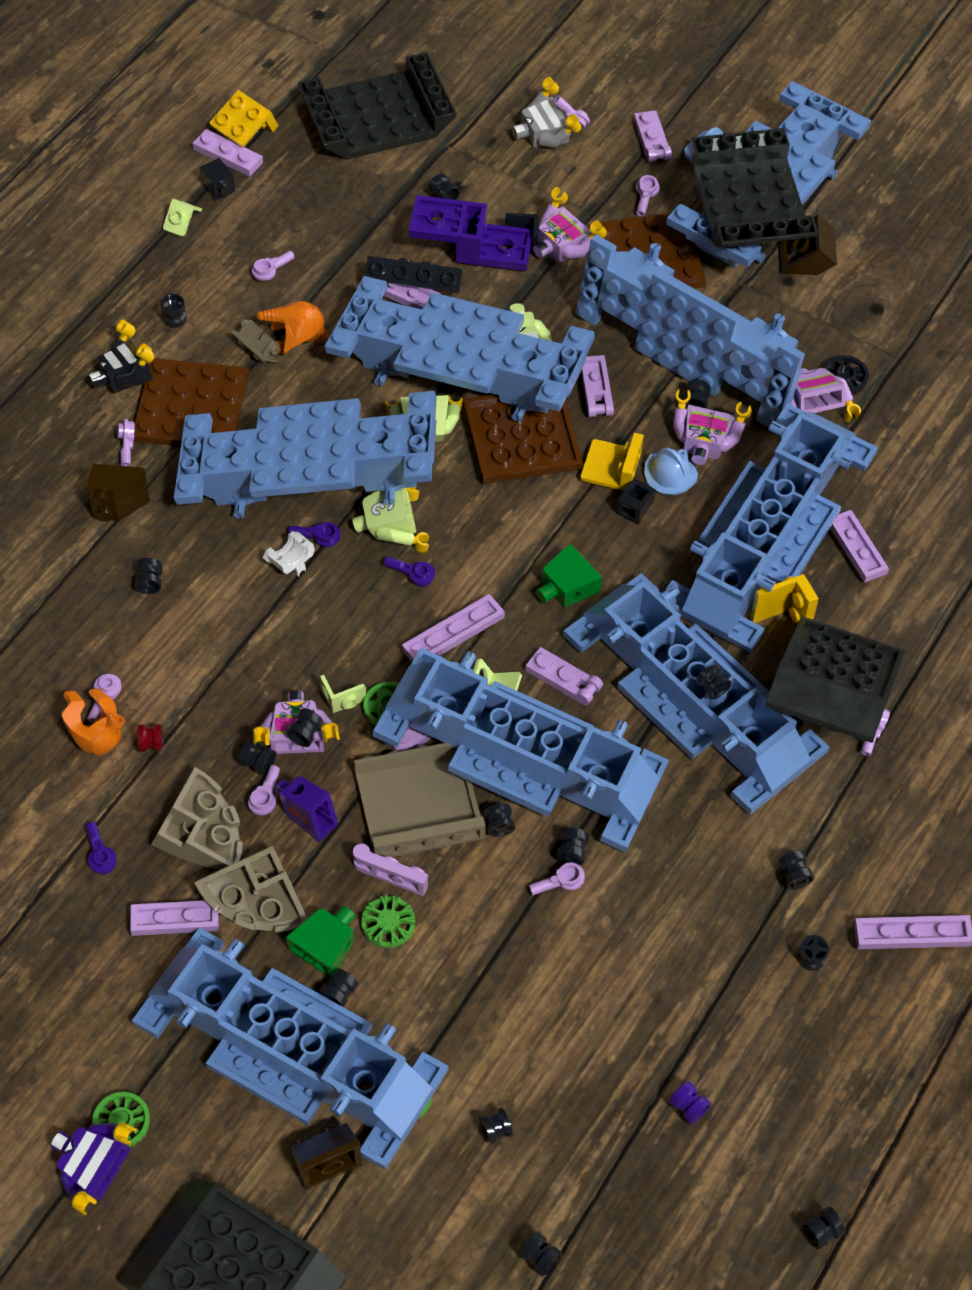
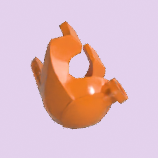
M295 301L276 309H268L257 313V319L271 321L272 331L285 330L284 340L276 341L280 348L278 353L286 355L289 350L305 341L312 342L316 340L319 343H324L329 339V333L324 329L325 322L322 312L316 305L309 302Z
M100 688L89 690L88 693L100 706V718L88 727L84 726L81 721V712L85 707L84 700L76 691H66L63 697L66 699L68 706L61 712L62 721L78 747L86 753L98 756L114 749L122 739L121 728L125 723V719L117 714V708L113 699Z

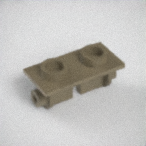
M243 320L240 331L232 330L231 333L238 338V343L254 352L253 356L263 363L267 361L278 362L273 356L280 351L278 343L267 333H263L259 339L263 330L252 320Z

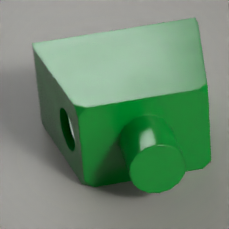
M570 544L543 568L541 578L543 586L536 590V594L542 603L555 598L563 607H568L601 591L602 576Z
M342 906L334 916L324 909H319L288 935V950L330 979L333 970L340 968L353 945L354 931L348 925L355 918V914L345 906Z

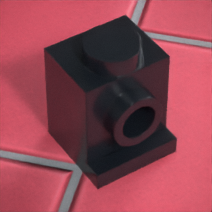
M633 478L618 498L616 514L639 525L642 517L654 503L656 489L652 488L648 483Z

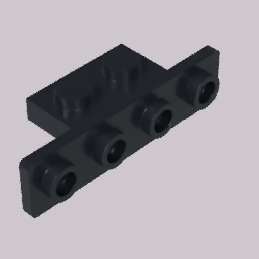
M368 256L364 276L386 281L387 284L459 293L463 271L461 268L439 266L428 261L417 263L406 258L395 260Z

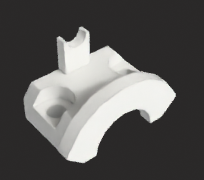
M292 531L288 534V541L282 549L274 551L270 547L266 550L263 559L274 564L286 574L295 569L296 575L299 576L301 571H306L304 562L313 556L315 549L314 545L299 532Z

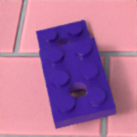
M416 195L409 227V237L456 243L457 263L527 271L533 229L487 224V204ZM433 217H440L441 220H439V221H434V220H432V218H433ZM509 245L512 248L503 249L502 246Z

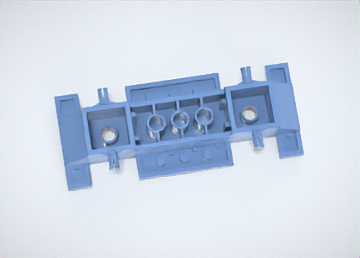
M792 81L781 92L779 101L795 110L778 128H785L790 143L787 159L801 203L803 204L826 177L832 180L836 177L838 173L837 170H834L836 161L831 158L842 134L844 133L859 140L870 128L871 120ZM755 121L747 131L771 128ZM679 204L667 217L666 225L685 234L686 239L696 243L698 249L734 268L739 263L748 268L754 260L761 263L765 258V254L760 252L761 246L757 243L727 247L714 246L704 211L699 214Z
M596 234L590 241L575 314L595 326L600 322L602 311L604 310L638 330L635 350L688 381L693 379L706 381L711 387L710 394L717 395L721 390L724 380L761 402L756 421L769 428L772 421H776L786 404L791 405L805 353L796 349L798 340L789 336L782 329L785 317H781L782 314H775L773 324L767 323L758 317L751 322L674 278L675 270L665 265L658 258L661 249L660 245L656 243L651 244L649 254L635 247L629 252H616V245Z
M364 276L329 337L325 350L326 353L348 359L353 352L362 360L363 367L378 372L374 383L377 386L380 384V387L384 385L388 376L409 378L412 374L487 394H497L500 396V402L516 407L512 418L515 421L518 419V422H521L526 411L547 413L551 409L560 412L584 366L587 353L595 339L594 331L570 326L562 344L520 334L519 331L524 323V314L433 292L430 294L422 310L384 301L381 299L387 290V282Z
M435 391L409 393L408 414L360 418L361 403L359 398L259 408L257 429L211 433L213 419L210 413L187 415L184 421L174 500L177 505L200 503L204 495L214 499L217 505H234L233 516L238 519L241 517L242 519L245 516L246 505L253 502L266 501L267 496L352 489L354 486H364L366 492H385L384 503L386 505H390V503L393 505L395 503L396 491L403 488L417 487V482L432 481L437 422L435 418L437 401Z
M788 403L776 421H772L768 431L782 437L768 467L765 469L751 461L748 462L698 539V542L694 541V544H692L690 551L704 557L702 565L696 572L692 588L689 589L673 580L667 587L668 589L671 585H675V588L677 587L679 590V595H676L669 602L681 614V617L749 653H752L765 630L764 627L743 617L754 601L756 591L762 587L771 592L775 584L782 582L788 577L801 575L841 510L840 505L820 496L839 465L847 470L852 465L865 472L878 450V447L856 437L855 433L812 412L807 413ZM728 581H734V582H736L737 584L734 585V586H731V585L727 584L726 582H728Z
M641 573L626 585L622 584L584 612L580 619L564 630L563 636L580 653L599 639H602L634 670L618 682L617 688L691 759H694L712 744L748 779L732 791L731 797L751 815L828 753L829 746L811 729L799 736L795 728L797 722L789 714L778 713L772 708L765 706L770 692L697 624L688 629L680 621L681 614L669 602L676 595H679V590L677 587L675 588V585H671L664 592L660 593L659 589ZM711 665H718L722 670V675L728 677L732 684L724 695L712 700L706 695V689L700 687L696 680L704 669Z
M420 648L386 705L383 715L373 730V737L398 747L410 726L444 743L450 744L457 748V751L448 766L449 772L547 817L550 816L559 796L610 818L600 841L626 853L669 762L668 759L646 749L640 755L641 748L627 742L622 737L628 727L625 721L621 727L623 720H617L612 732L602 731L585 721L499 682L494 681L492 687L487 685L488 679L476 674L470 668L476 659L474 653L470 656V651H466L462 661L457 663L445 660V658Z
M199 927L185 948H181L148 994V999L133 1018V1025L158 1039L173 1017L177 1016L176 1023L183 1028H187L188 1024H191L219 1040V1045L206 1062L208 1069L307 1126L324 1101L331 1104L330 1111L333 1114L336 1113V1116L341 1117L344 1112L373 1129L361 1147V1157L386 1170L449 1070L448 1065L422 1052L411 1068L406 1063V1057L393 1051L388 1045L389 1040L396 1032L392 1025L390 1027V1024L385 1023L377 1037L367 1036L372 1029L371 1022L274 968H271L263 981L256 979L252 976V971L239 965L235 960L238 953L244 947L242 942L233 939L227 950L222 952L224 941ZM212 998H221V1001L217 1004L208 1003ZM363 1082H369L373 1085L368 1090L358 1088Z

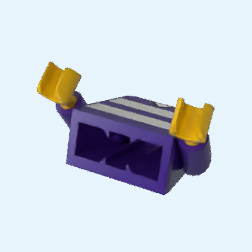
M126 1123L92 1124L88 1129L79 1127L73 1137L62 1131L58 1132L54 1137L51 1147L62 1154L56 1165L62 1171L60 1180L72 1201L73 1208L83 1215H87L85 1207L89 1202L95 1205L96 1199L101 1201L132 1149L128 1147L132 1144V1142L128 1141V1135L132 1131H137L135 1127Z

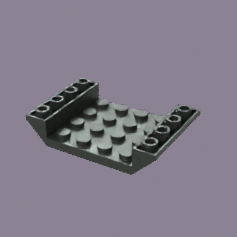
M427 52L407 56L405 71L329 89H324L320 77L298 82V87L324 147L346 159L434 139L457 116Z
M785 128L691 137L693 174L714 246L727 247L818 237L813 215L805 216L787 159L790 143Z
M801 616L780 662L765 706L772 708L775 712L798 717L804 722H812L824 726L830 731L853 736L856 740L873 743L905 650Z
M193 1177L119 1278L118 1282L129 1290H339L347 1277L322 1252L218 1184Z

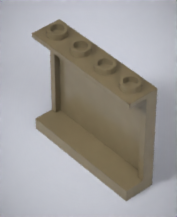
M443 742L438 745H421L411 750H395L385 755L365 756L359 760H354L355 776L374 854L382 857H396L485 839L486 826L483 816H480L472 782L448 771V766L457 748Z

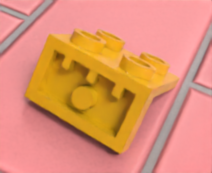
M240 90L236 91L210 121L211 127L241 147H244L260 128L263 130L267 128L273 133L278 127L271 111Z
M634 433L632 441H627L625 446L593 439L581 474V480L624 491L635 476L642 453L644 435Z
M804 574L797 577L791 576L775 584L771 592L762 587L756 591L750 619L752 622L757 623L789 611L794 623H799L801 616L814 619L819 598Z

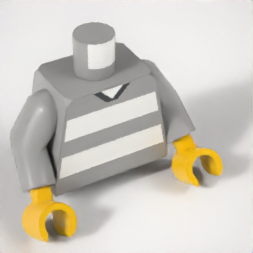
M547 77L542 83L545 90L543 92L540 91L534 100L522 110L521 124L512 127V133L516 140L527 137L534 148H556L560 144L569 142L570 132L577 133L581 130L579 118L575 114H571L566 119L560 108L553 103V97H548L549 94H556L559 91V86L551 77Z

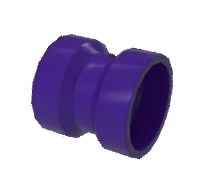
M690 1081L682 1085L673 1094L669 1103L675 1109H680L684 1113L685 1120L689 1124H693L707 1112L712 1103L705 1096L696 1094L697 1088Z

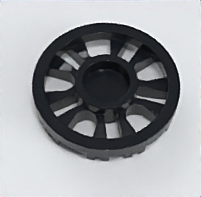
M835 356L824 365V368L830 373L845 379L852 395L857 394L858 391L861 392L868 382L869 371L867 366L853 356ZM836 363L838 368L831 366V364ZM852 363H855V364H857L859 367H857L856 369H854V367H852L851 365H852Z

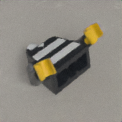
M124 319L120 320L116 326V330L121 333L120 338H116L112 350L97 358L101 370L89 374L94 388L108 383L114 392H119L153 380L147 364L154 359L152 349L144 343L137 348L131 340L126 341L127 338H131L135 334V328Z

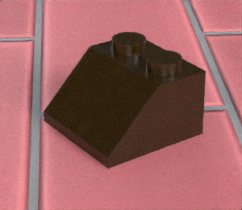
M818 214L813 217L818 237L780 241L781 271L784 274L819 275L837 265L835 229Z
M92 464L87 491L94 519L120 521L149 503L150 496L144 468Z
M347 1123L340 1126L339 1124L330 1125L321 1134L312 1138L311 1136L302 1137L290 1147L291 1158L305 1190L362 1166L360 1143Z

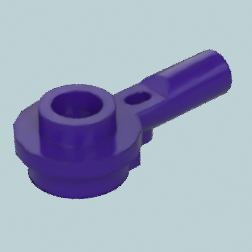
M331 522L318 523L316 527L293 525L289 527V534L292 531L299 532L306 538L316 539L317 543L323 547L334 546L341 538L339 528Z
M387 556L384 566L408 575L410 581L419 587L430 585L435 578V569L427 562H417L411 565Z
M90 822L85 826L93 848L88 858L89 866L95 873L108 874L116 866L117 856L111 848L104 847L96 822Z

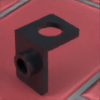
M506 213L505 226L533 229V246L537 244L538 214Z

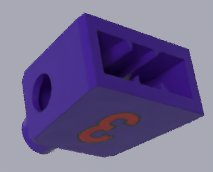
M302 776L296 777L291 783L287 780H282L277 784L275 793L281 797L286 815L317 842H320L338 825L332 800L327 791Z

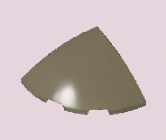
M194 767L151 845L183 860L222 870L240 861L243 841H240L238 831L240 820L234 805L229 806L221 795L222 788L206 773Z
M273 846L194 882L202 897L216 912L231 920L232 923L244 928L282 932L296 929L308 919Z

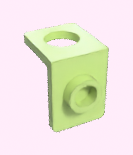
M172 198L163 229L180 236H185L193 210L201 212L202 208Z
M477 659L473 671L479 675L482 669L484 677L488 679L487 685L492 687L494 681L517 691L522 677L520 672L493 673L482 659Z
M320 676L321 691L332 713L343 709H351L364 701L366 696L364 684L334 695L325 676Z

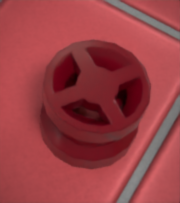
M139 724V752H145L147 749L163 750L162 724H155L153 727Z

